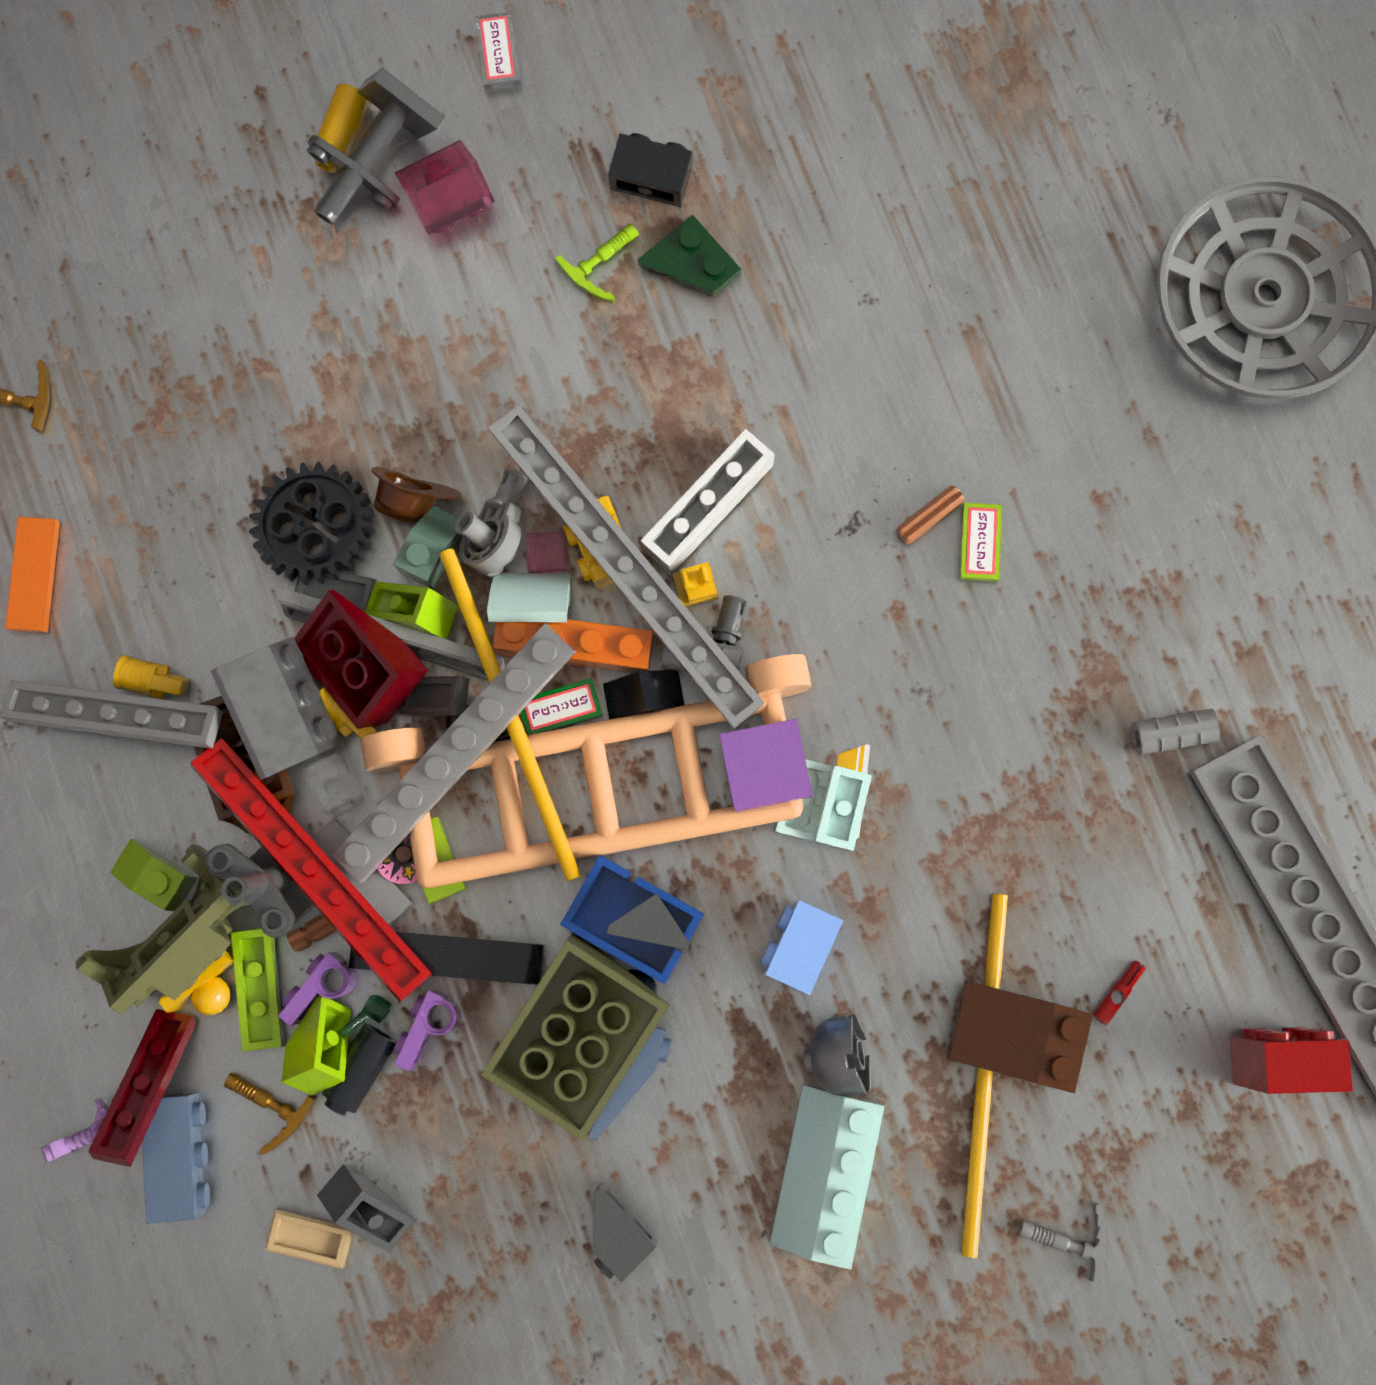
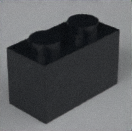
M620 133L608 172L610 190L682 207L693 167L692 151L687 150L686 147L679 143L668 142L662 144L651 141L650 138L639 133H632L630 135Z

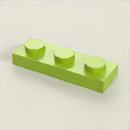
M262 929L231 932L242 1052L285 1046L283 1020L278 1017L282 1009L275 937L267 936L263 933Z

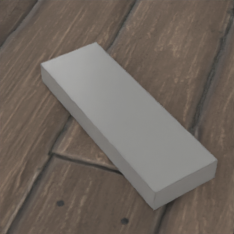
M331 819L312 839L389 926L392 925L414 903L396 883L384 878L378 869L365 882L358 883L332 856L350 836V833L337 819Z

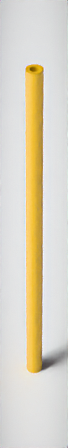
M447 549L441 552L439 556L490 684L501 672V669L454 549ZM518 715L508 725L507 730L566 882L581 877V874Z
M992 894L984 983L985 986L1000 989L1008 901V895ZM978 1067L961 1256L977 1258L993 1078V1071Z

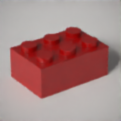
M1282 1027V1032H1279V1030H1267V1028H1242V1036H1230L1233 1085L1266 1094L1353 1091L1349 1040L1334 1038V1031Z

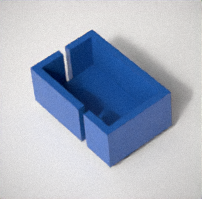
M599 855L560 925L665 985L683 952L675 947L607 934L608 925L657 893L688 941H690L704 913L640 877H637L634 883L630 882L629 880L633 875L631 872Z

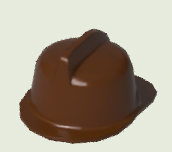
M372 467L371 472L379 478L374 508L378 512L399 521L412 522L423 518L438 498L457 499L462 496L461 492L445 485L414 479L383 467Z

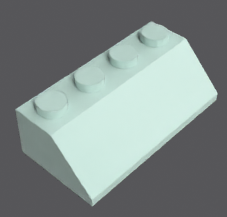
M808 1085L802 1086L770 1245L811 1261L851 1270L885 1107L881 1102L856 1096L834 1095L821 1088Z

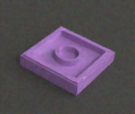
M797 719L719 734L735 813L813 797Z

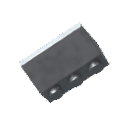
M294 637L271 644L211 670V674L260 780L342 744L336 727L322 701L319 689L312 679L303 654L298 648Z

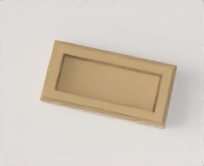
M277 1208L274 1210L265 1250L342 1269L345 1267L353 1233L339 1226L334 1221Z

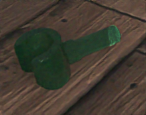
M372 995L365 1003L362 1011L338 1030L339 1034L343 1038L347 1037L365 1023L369 1017L381 1024L389 1013L391 1003L379 995Z

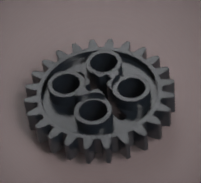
M304 462L301 463L300 473L294 474L287 467V478L285 480L280 479L276 475L272 476L276 486L273 489L262 486L261 489L267 496L266 499H255L253 501L261 512L249 515L253 523L259 525L251 528L249 533L254 539H259L253 544V547L258 553H263L260 557L266 565L272 564L271 569L277 575L285 571V577L290 582H293L299 574L300 580L305 585L309 584L312 575H315L320 584H324L325 573L328 572L336 580L339 579L338 568L341 566L351 572L353 568L349 560L352 557L359 560L364 559L358 550L359 547H371V542L364 534L375 532L373 524L367 521L375 517L372 508L366 507L371 503V499L367 493L361 494L364 488L360 482L352 483L353 478L348 471L339 476V470L333 464L325 473V469L320 462L315 464L313 471H309ZM311 492L317 493L312 502L302 504V499L305 495ZM291 504L312 522L316 523L319 521L327 532L339 537V541H332L312 524L306 525L299 515L286 509V506ZM347 513L343 522L331 524L336 514ZM293 522V527L289 532L279 534V529L283 524ZM318 542L324 543L319 553L314 555L308 554L313 544Z

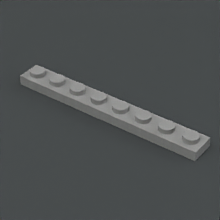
M544 624L332 856L358 883L365 882L576 651L549 625Z

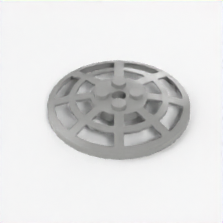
M1280 176L1253 177L1232 182L1214 190L1199 200L1181 218L1167 240L1160 259L1157 277L1158 304L1163 323L1172 342L1186 361L1203 376L1223 388L1245 396L1262 399H1290L1315 393L1331 386L1350 373L1369 353L1376 342V238L1372 230L1354 209L1341 198L1322 187L1303 180ZM1252 194H1279L1286 196L1279 218L1253 217L1235 223L1225 202ZM1301 201L1314 204L1329 213L1347 229L1352 237L1331 249L1328 243L1318 234L1295 222ZM1211 210L1220 231L1203 246L1194 264L1173 256L1177 245L1186 231L1202 215ZM1254 230L1275 231L1271 247H1262L1248 251L1240 234ZM1290 235L1307 243L1320 257L1305 265L1297 256L1286 251ZM1224 242H1226L1235 259V262L1225 276L1204 269L1212 253ZM1360 250L1366 260L1371 277V309L1347 306L1348 287L1344 269L1340 262ZM1326 270L1329 271L1334 286V304L1315 300L1316 290L1313 278ZM1169 271L1189 280L1188 298L1195 324L1180 331L1177 330L1168 304L1167 281ZM1200 284L1220 291L1223 310L1207 318L1205 317L1200 302ZM1259 286H1271L1276 291V300L1266 301L1262 299L1258 291ZM1308 315L1330 319L1323 334L1310 346L1296 329ZM1343 321L1366 324L1364 335L1353 353L1338 368L1330 372L1317 357V354L1322 352L1334 339ZM1232 323L1238 330L1247 335L1244 353L1227 345L1214 331ZM1204 337L1220 354L1233 362L1241 364L1238 382L1227 379L1209 368L1191 351L1187 344ZM1283 337L1294 352V355L1282 358H1259L1263 339ZM1303 364L1316 379V381L1289 389L1265 390L1254 388L1257 369L1280 370Z

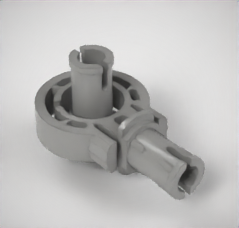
M512 469L504 471L495 497L485 501L478 517L471 511L464 512L456 521L455 531L463 535L459 546L460 558L463 563L479 574L488 577L497 576L502 572L504 566L509 564L516 556L521 539V527L518 523L523 513L517 507V504L528 480L519 471Z

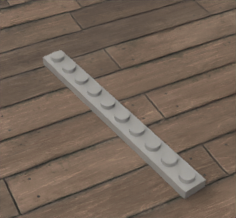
M518 404L491 425L488 429L492 436L729 725L735 729L760 709L765 702Z

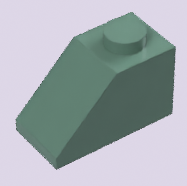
M434 505L410 530L393 563L400 574L434 590L445 570L439 554L447 549H454L455 551L463 536L455 531V524L459 517Z

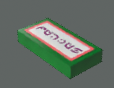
M592 678L539 693L521 711L528 735L562 729L603 716Z

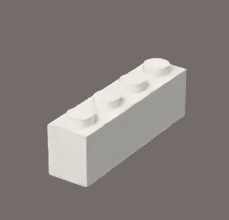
M745 429L642 538V551L671 576L773 467L775 454Z

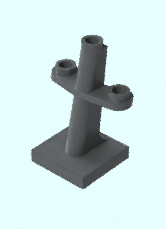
M384 68L368 77L357 91L375 105L379 112L349 157L316 135H312L307 142L309 145L307 152L311 157L322 164H327L328 161H331L341 168L314 210V213L319 218L331 225L335 223L361 184L372 192L369 198L380 208L388 211L391 206L396 207L400 198L369 172L401 126L419 139L437 130L445 118L443 114Z
M230 844L214 846L206 855L205 864L207 870L224 880L222 886L218 888L223 897L234 907L252 905L263 933L269 937H280L287 934L314 907L262 847L250 858ZM242 889L238 897L234 898L229 894L231 890Z

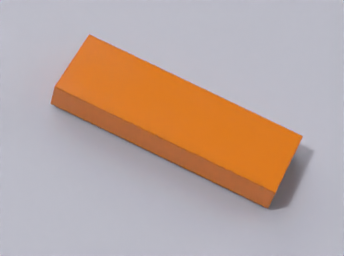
M17 518L5 629L9 631L48 633L60 521L56 519Z

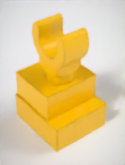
M709 562L683 568L680 572L672 573L678 598L686 608L718 600Z

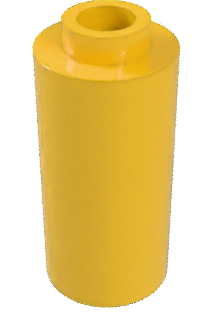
M338 84L317 136L349 157L371 102L357 92L358 88L347 84ZM315 161L316 166L330 173H335L341 169L331 161H328L327 164Z

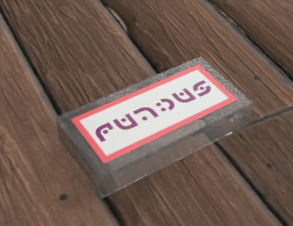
M511 11L475 16L485 91L521 86Z

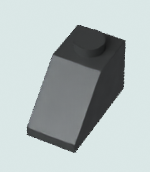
M345 1164L339 1168L317 1194V1197L336 1224L387 1252H390L415 1222L411 1215L374 1182Z
M601 1183L594 1192L593 1253L598 1257L594 1263L606 1277L611 1279L615 1275L622 1283L657 1247V1240L614 1194Z

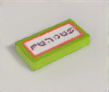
M966 502L962 505L959 580L999 581L1002 505Z

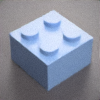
M800 900L796 901L793 907L787 904L776 926L783 930L776 944L769 941L760 963L766 966L763 974L810 995L843 920Z

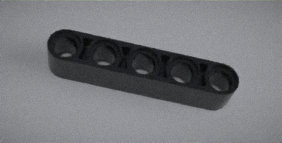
M395 932L432 973L431 976L538 985L541 980L544 945ZM350 947L348 968L371 970Z

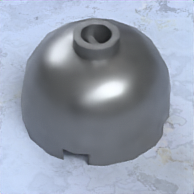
M857 1014L837 1016L824 1021L813 1033L810 1049L804 1050V1064L807 1073H814L818 1084L826 1092L834 1095L856 1096L867 1094L866 1091L871 1089L870 1056H865L861 1040L867 1039Z

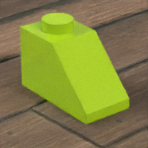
M376 581L365 613L447 639L459 605L429 587Z
M134 839L129 840L110 871L129 890L167 911H175L184 902L198 879L194 874Z
M321 995L316 997L285 1046L281 1083L312 1096L344 1082L351 1018L350 1008L331 999L324 998Z

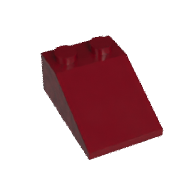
M328 590L294 638L303 654L307 667L357 729L388 723L428 671L402 639L335 590Z

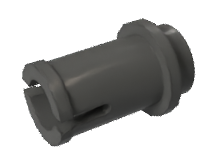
M725 595L723 596L717 626L712 627L711 633L714 635V642H725V644L735 646L736 641L741 640L742 635L739 633L747 601L740 597Z

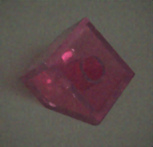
M461 140L395 172L409 202L428 235L433 232H445L453 227L455 221L466 216H477L483 213L488 205L495 202L477 161Z

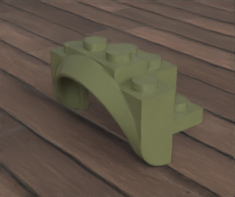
M197 844L190 845L185 850L186 855L181 859L184 865L199 876L198 885L191 901L186 899L146 941L120 950H89L83 953L76 961L77 970L102 985L109 1008L121 1015L132 1004L138 1007L148 996L153 995L157 990L175 1001L185 990L195 984L198 977L213 961L222 957L226 948L232 943L228 934L233 929L227 916L239 907H234L223 897L218 888L222 886L224 880L207 870L205 859L209 851ZM242 889L231 890L229 894L234 898L238 897Z

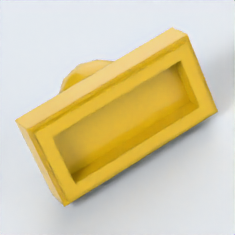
M226 950L222 957L213 961L198 977L195 984L185 990L175 1001L166 995L159 998L160 1001L158 1002L166 1013L179 1011L190 1001H192L194 1008L201 1014L210 1016L222 1012L230 1001V989L227 983L219 977L234 966L233 952Z

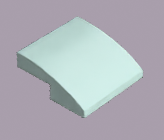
M500 573L494 576L487 607L488 622L567 623L568 606H570L572 573Z
M805 759L813 797L802 799L803 811L797 818L775 822L773 832L854 851L872 775Z

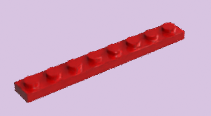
M223 738L214 743L213 749L208 748L190 762L191 768L399 1002L403 1001L431 976L432 973Z

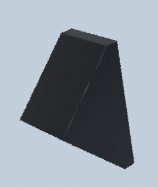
M675 670L637 671L603 683L609 720L685 705L679 672Z

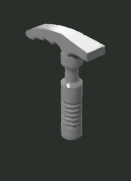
M1095 1203L1094 1213L1096 1214L1095 1225L1098 1227L1095 1234L1097 1241L1094 1246L1087 1242L1080 1244L1070 1240L1067 1235L1053 1232V1230L1045 1229L1022 1220L1018 1236L1031 1239L1032 1241L1035 1240V1242L1042 1243L1043 1245L1046 1244L1063 1252L1069 1250L1078 1253L1080 1258L1089 1260L1091 1257L1092 1272L1090 1281L1100 1284L1108 1244L1106 1217L1101 1204Z

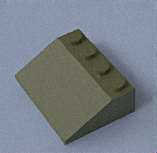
M572 932L484 1068L481 1076L583 1141L670 1004L608 954Z

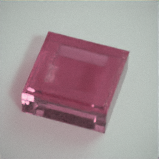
M564 531L526 533L528 573L567 571Z

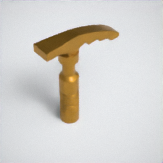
M38 360V380L40 381L37 387L38 395L36 397L29 395L21 397L14 395L12 391L0 389V404L7 406L15 404L22 406L27 411L32 412L34 410L31 427L35 431L42 433L50 404V381L45 363L42 360Z
M233 1072L229 1074L224 1082V1087L235 1091V1093L264 1109H272L279 1113L278 1117L285 1121L287 1120V1126L281 1129L279 1135L260 1149L259 1153L261 1155L275 1149L290 1137L302 1124L317 1099L315 1095H308L300 1108L293 1110L294 1106L278 1102L273 1099L272 1094L250 1082L248 1083V1081H245V1079H242Z

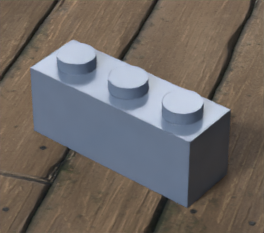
M199 1093L163 1096L142 1141L146 1224L193 1220L206 1214L205 1208L209 1207L210 1187L208 1183H204L203 1167H206L208 1163L207 1144L202 1142L201 1126H204L206 1121V1109L204 1102L199 1101Z

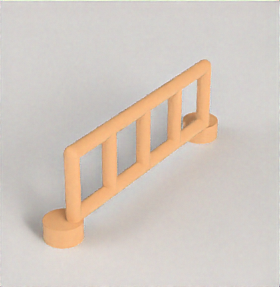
M791 654L771 657L751 663L744 668L747 682L765 702L760 709L751 715H761L763 725L786 721L781 698L805 692L812 687L805 655ZM711 701L527 735L535 757L577 749L582 750L596 832L567 838L575 860L794 819L800 816L803 811L802 799L736 813L734 806L710 811L694 727L726 721ZM419 728L386 730L367 735L360 740L365 772L387 773L399 771L400 780L426 753L423 730ZM671 732L687 815L619 828L604 744ZM511 738L494 741L468 769L472 770L487 766L492 768L505 850L438 862L429 811L409 833L416 879L420 886L433 888L559 864L551 841L533 845L528 844L514 761H519Z

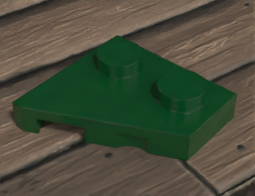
M693 214L638 259V265L646 271L652 269L667 275L669 280L681 285H691L696 291L710 297H714L741 275V268Z

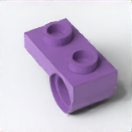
M328 952L326 956L319 954L307 968L306 973L310 976L300 988L297 985L294 986L282 1000L281 1005L285 1008L278 1017L289 1026L299 1025L316 997L321 995L324 998L333 999L349 995L354 990L357 982L354 969L348 968V961L337 952ZM333 969L339 970L344 977L343 986L338 991L331 990L327 984V976Z
M428 990L426 996L421 994L418 996L410 1013V1016L415 1018L409 1033L405 1031L401 1033L395 1045L393 1053L397 1054L398 1057L394 1065L407 1071L415 1069L430 1035L449 1033L459 1025L461 1019L460 1008L453 1000L447 998V995L436 990ZM437 1005L446 1007L450 1013V1021L444 1028L437 1027L431 1019L432 1010Z

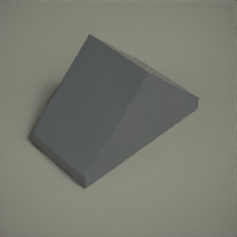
M657 893L608 925L607 934L685 950H688L689 946L688 939Z

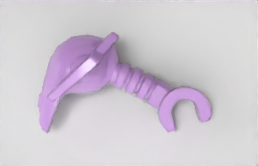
M102 1098L95 1100L98 1110L96 1111L94 1123L90 1127L75 1133L73 1136L64 1137L41 1147L46 1163L93 1142L109 1109Z

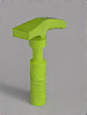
M629 223L622 231H619L610 240L598 247L592 257L586 261L584 259L577 264L578 267L570 265L560 254L555 258V263L582 290L600 300L614 303V295L610 292H604L600 287L596 288L591 280L586 281L585 276L590 274L592 268L600 261L605 262L618 250L626 246L629 241L636 238L639 233Z

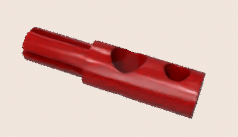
M1134 961L1121 980L1115 983L1093 1013V1017L1104 1025H1108L1131 994L1133 986L1146 970V967L1141 962ZM1114 991H1118L1122 996V1000L1118 1004H1115L1111 999V994Z

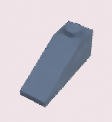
M656 1026L591 1127L590 1139H598L657 1068L658 1061L666 1063L671 1039L664 1038L665 1028Z

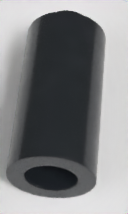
M364 1023L347 1050L345 1080L322 1091V1095L327 1098L324 1104L342 1116H345L348 1111L356 1113L393 1053L397 1041L375 1026Z

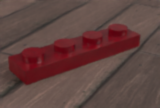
M160 1009L155 1010L89 1148L88 1153L93 1159L131 1167L196 1026L193 1016L176 1012L166 1013L165 1010Z

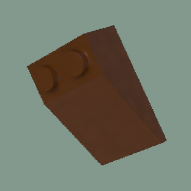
M965 981L946 1059L1075 1094L1093 1014Z

